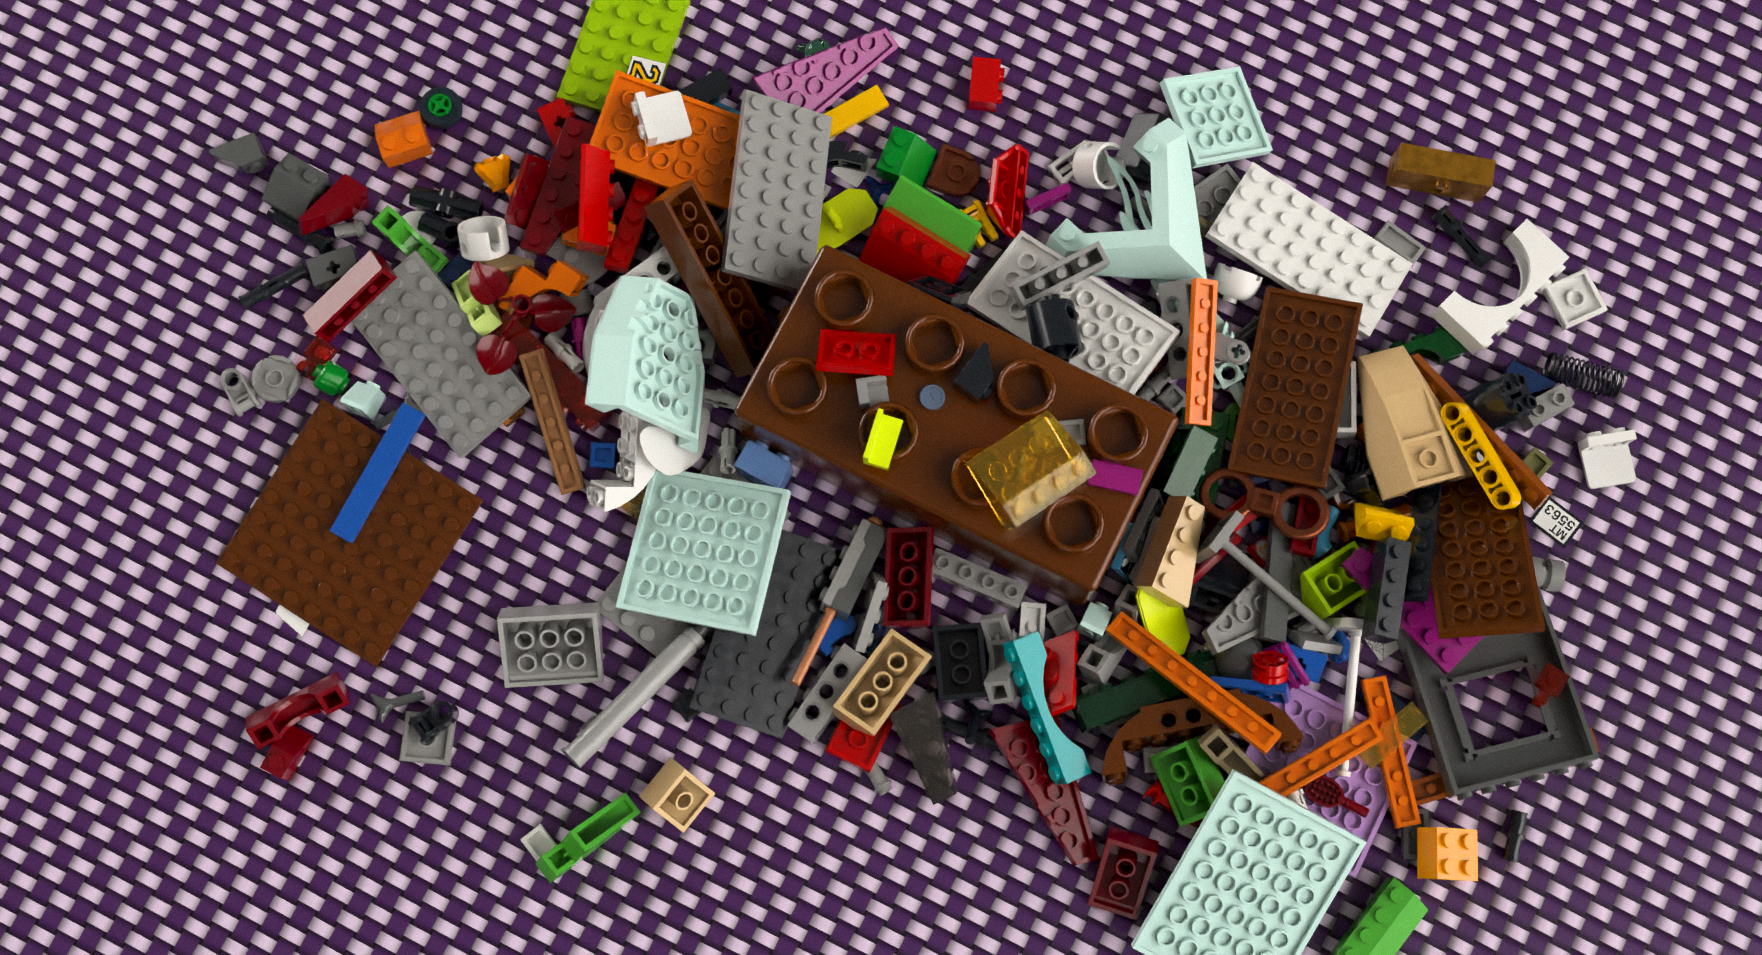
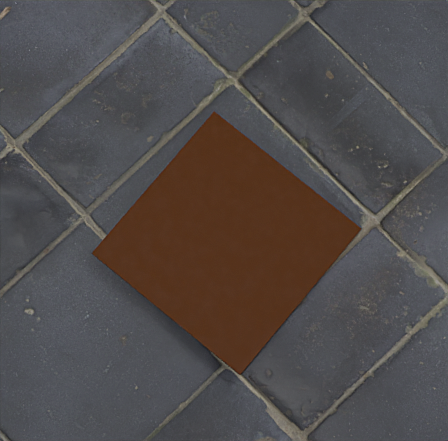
M322 399L216 564L375 667H378L484 500L405 451L354 543H350L330 531L331 527L383 436Z

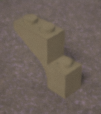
M1217 724L1197 740L1199 746L1228 774L1234 769L1257 782L1266 776Z

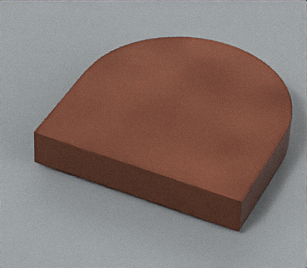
M943 143L926 188L951 197L968 195L976 188L980 179L978 163L968 152Z

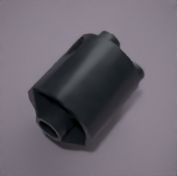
M1049 294L1045 297V300L1026 305L1032 345L1066 362H1069L1070 359L1082 352V343L1073 300L1060 298V294Z
M1505 373L1496 380L1488 381L1467 391L1463 396V400L1494 432L1511 425L1516 420L1527 418L1532 413V410L1537 407V401L1531 395L1530 389L1526 385V378L1521 373Z

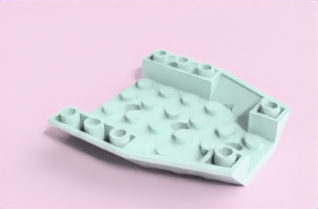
M620 276L593 334L585 404L604 413L619 408L678 435V446L696 454L699 450L705 370L701 354L694 299L690 294L659 278Z

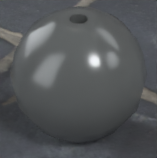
M1251 637L1215 654L1214 660L1218 673L1222 677L1254 680L1252 677V669L1255 667L1253 656L1263 651L1264 647L1255 637Z

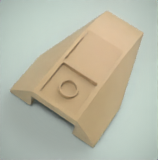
M1404 346L1359 356L1357 363L1366 456L1382 501L1449 480L1450 483L1472 477L1471 467L1441 418L1442 405Z

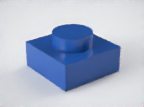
M591 442L590 468L615 469L617 445Z

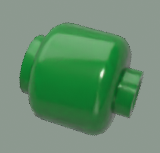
M327 361L324 365L319 363L312 373V376L315 377L313 385L329 396L341 395L350 381L348 371L333 361Z

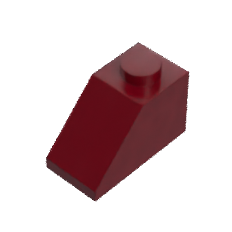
M292 725L281 739L272 744L260 768L281 779L290 780L314 735Z

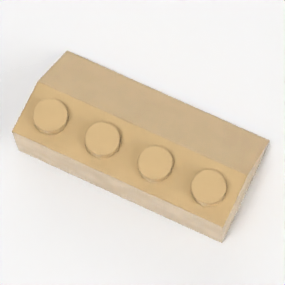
M891 628L834 704L833 715L853 729L874 736L932 656Z

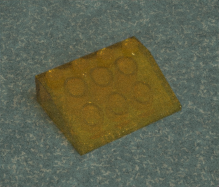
M1045 410L965 463L1004 529L1018 527L1097 474L1084 450L1049 410Z

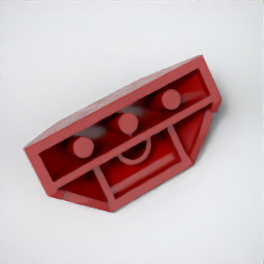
M1020 144L1013 145L993 159L991 177L988 180L989 196L986 201L987 214L1012 240L1015 239L1022 229L1029 152Z

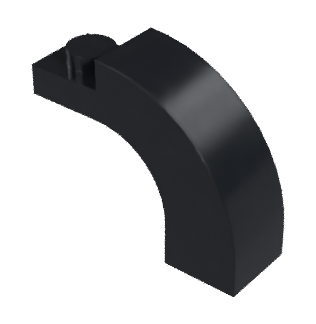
M829 141L826 170L833 167H843L866 172L868 155H864L863 152L858 150L847 151V142Z

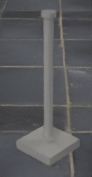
M1236 510L1219 521L1199 546L1196 563L1203 562L1223 548L1322 632L1326 640L1331 639L1337 631L1334 626L1330 627L1229 541V536L1244 516Z

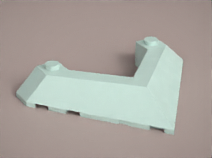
M1167 118L1149 129L1133 146L1136 154L1151 167L1152 229L1083 233L1066 218L1050 235L1045 244L1047 247L1066 258L1099 241L1110 263L1106 269L1094 274L1093 276L1095 277L1112 276L1114 278L1162 279L1171 281L1192 280L1194 278L1207 279L1187 134L1170 118Z

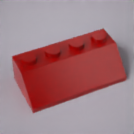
M583 143L581 144L577 251L607 252V245H612L613 231H608V221L613 222V207H609V198L614 197V183H609L610 174H614L615 160L610 159V151Z

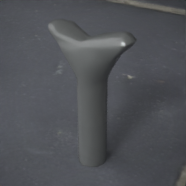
M406 391L403 403L424 414L420 407L413 402L410 393ZM399 408L373 422L377 430L390 424Z
M423 690L392 699L379 697L371 693V699L380 709L379 720L381 723L385 721L388 713L393 708L426 699Z

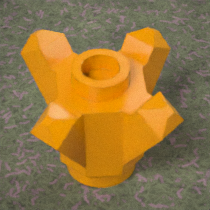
M508 155L493 156L475 164L474 170L491 187L492 192L510 186V157Z

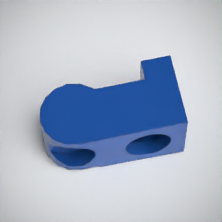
M849 615L847 622L838 618L831 622L818 648L826 659H829L834 649L832 647L843 638H849L855 634V619Z

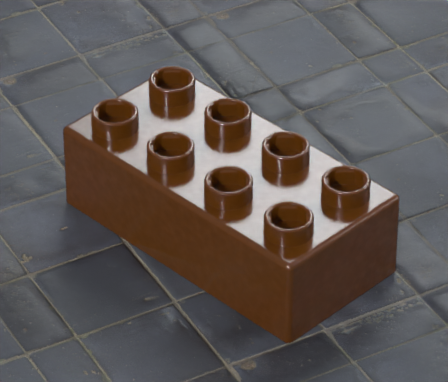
M827 245L822 246L817 253L734 409L741 437L744 441L748 442L750 440L755 443L758 440L769 447L768 450L776 455L777 452H780L789 457V462L792 465L916 527H934V536L1077 607H1083L1098 588L1178 425V418L1175 414ZM821 329L896 334L893 376H886L889 401L880 402L868 409L860 410L856 379L879 375L816 371ZM985 342L989 347L994 378L991 387L994 391L986 401L981 400L976 405L954 389L953 383L979 347ZM928 385H937L945 393V402L937 410H928L920 402V393ZM878 408L884 409V415L903 420L888 471L863 463L864 451ZM1084 419L1086 445L1035 450L1033 423ZM1025 455L1037 459V463L1031 479L1033 484L1028 489L1023 509H1019V507L1017 509L1007 505L1013 489V476L1017 474L1021 456ZM1096 459L1143 470L1138 496L1088 486L1087 482L1092 460Z

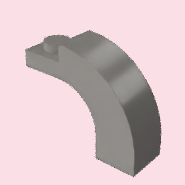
M1005 612L982 615L980 623L989 652V671L984 681V686L990 705L1014 702L1019 687L1013 680L1011 665L1005 659L1003 643L1015 639L1014 629L1010 630Z

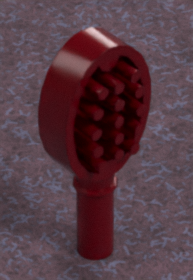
M1322 775L1302 787L1308 800L1317 806L1333 808L1339 805L1364 818L1369 813L1368 808L1350 800L1349 797L1346 798L1341 786L1330 777Z

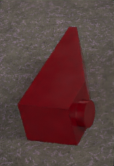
M344 174L298 219L299 232L305 235L353 218L359 211L365 210L368 206V188L347 174Z

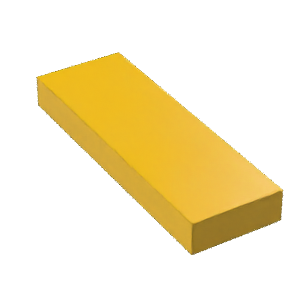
M878 85L824 114L832 117L830 139L889 107V103Z

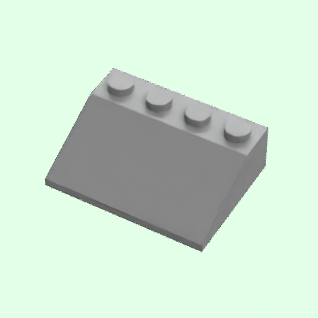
M600 602L501 608L497 617L505 688L604 682Z

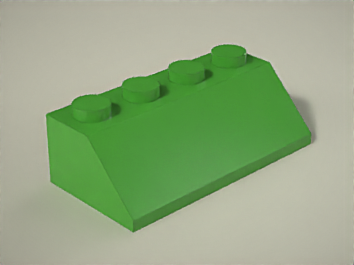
M903 175L899 177L883 206V209L889 206L895 208L968 254L972 252L983 225Z
M1386 878L1329 955H1395L1427 913L1428 909L1411 890L1396 878Z

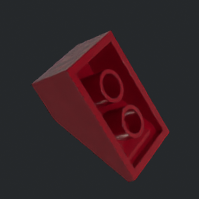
M1110 826L1087 905L1136 920L1157 856L1159 841Z

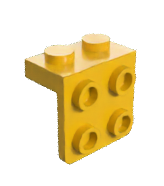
M1359 502L1355 503L1353 507L1356 536L1364 539L1379 541L1386 537H1392L1407 541L1415 525L1414 518L1402 516V513L1396 510Z

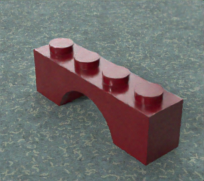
M335 672L246 717V732L259 750L281 739L284 733L301 719L317 713L328 715L350 704L349 690L338 672Z

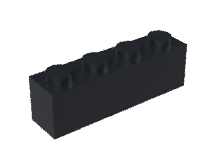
M1386 537L1375 542L1362 639L1382 644L1398 640L1411 542L1392 537Z

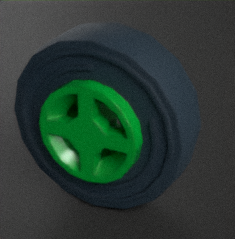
M436 87L423 95L420 102V112L424 121L429 126L436 129H447L453 127L460 120L463 113V105L460 97L452 89Z

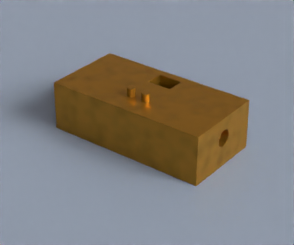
M1401 142L1390 158L1386 185L1478 203L1492 188L1496 160Z

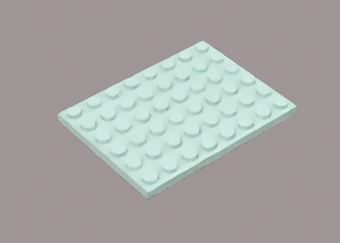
M1232 769L1132 941L1131 946L1145 955H1301L1367 842L1348 830Z

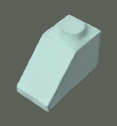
M357 381L341 397L340 402L350 412L374 421L386 395L380 390L379 385L371 381H367L366 384Z
M1096 601L1095 604L1090 602L1077 627V631L1098 642L1103 636L1113 613L1108 611L1109 607L1101 602Z

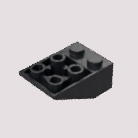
M1243 552L1252 560V556L1250 554ZM1227 553L1192 586L1189 606L1185 609L1215 619L1245 587L1249 570Z

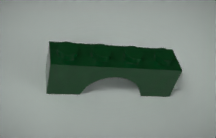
M1443 326L1434 329L1433 333L1425 336V333L1413 336L1410 342L1403 344V341H1398L1389 346L1391 349L1403 345L1409 355L1419 353L1431 358L1438 365L1458 359L1467 352L1466 348ZM1381 349L1373 350L1367 354L1379 352Z

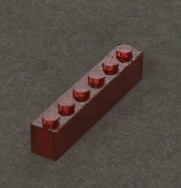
M508 310L500 317L502 324L490 333L498 336L500 339L512 318ZM516 320L505 341L512 342L517 347V357L514 364L517 366L521 363L519 355L544 348L556 391L561 401L562 410L567 415L572 412L577 417L575 422L584 431L589 428L594 433L611 416L613 411L604 413L586 405L587 386L524 325Z

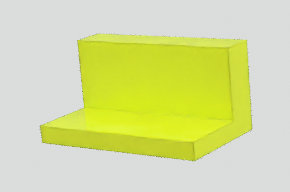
M878 408L864 451L863 463L888 471L903 420L884 415V409Z

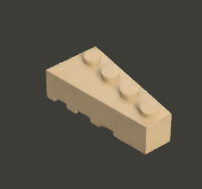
M1188 496L1168 497L1135 581V587L1169 607L1188 608L1205 510L1203 505Z

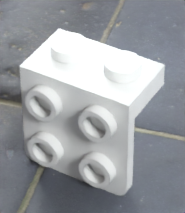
M644 91L635 93L634 101L631 102V108L634 117H638L640 124L638 125L639 136L645 140L646 147L691 136L692 129L679 91L647 98Z
M1625 427L1610 430L1609 434L1603 435L1601 431L1586 434L1587 437L1577 443L1588 488L1597 489L1632 483L1636 480L1628 446L1629 443L1637 439L1635 429L1625 431Z

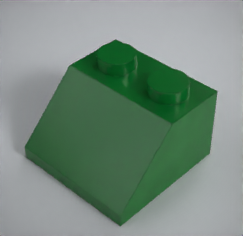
M894 126L876 166V177L896 184L899 177L903 175L922 187L937 151L918 135Z

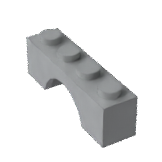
M1127 583L1115 602L1112 621L1122 611L1139 625H1143L1135 597L1137 587ZM1105 633L1097 643L1088 645L1077 665L1083 677L1105 686L1127 648Z

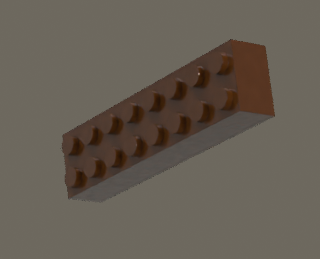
M693 179L670 187L645 205L644 209L735 377L753 374L774 336V332L746 279L721 271L725 239Z

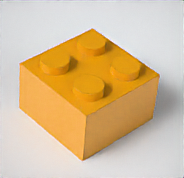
M1417 827V879L1478 881L1477 830Z

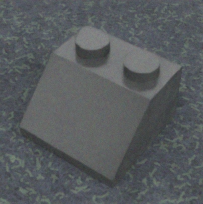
M288 153L274 168L262 196V201L298 221L330 189L328 175Z

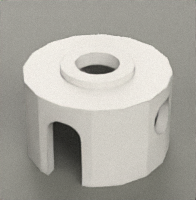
M1086 141L1081 144L1073 158V173L1078 184L1084 188L1113 189L1118 186L1117 180L1107 161V157H1111L1107 150H1119L1121 147L1114 142ZM1111 157L1126 169L1125 158Z
M480 216L465 220L458 225L457 231L461 254L465 259L486 261L499 258L509 252L506 222L503 218Z

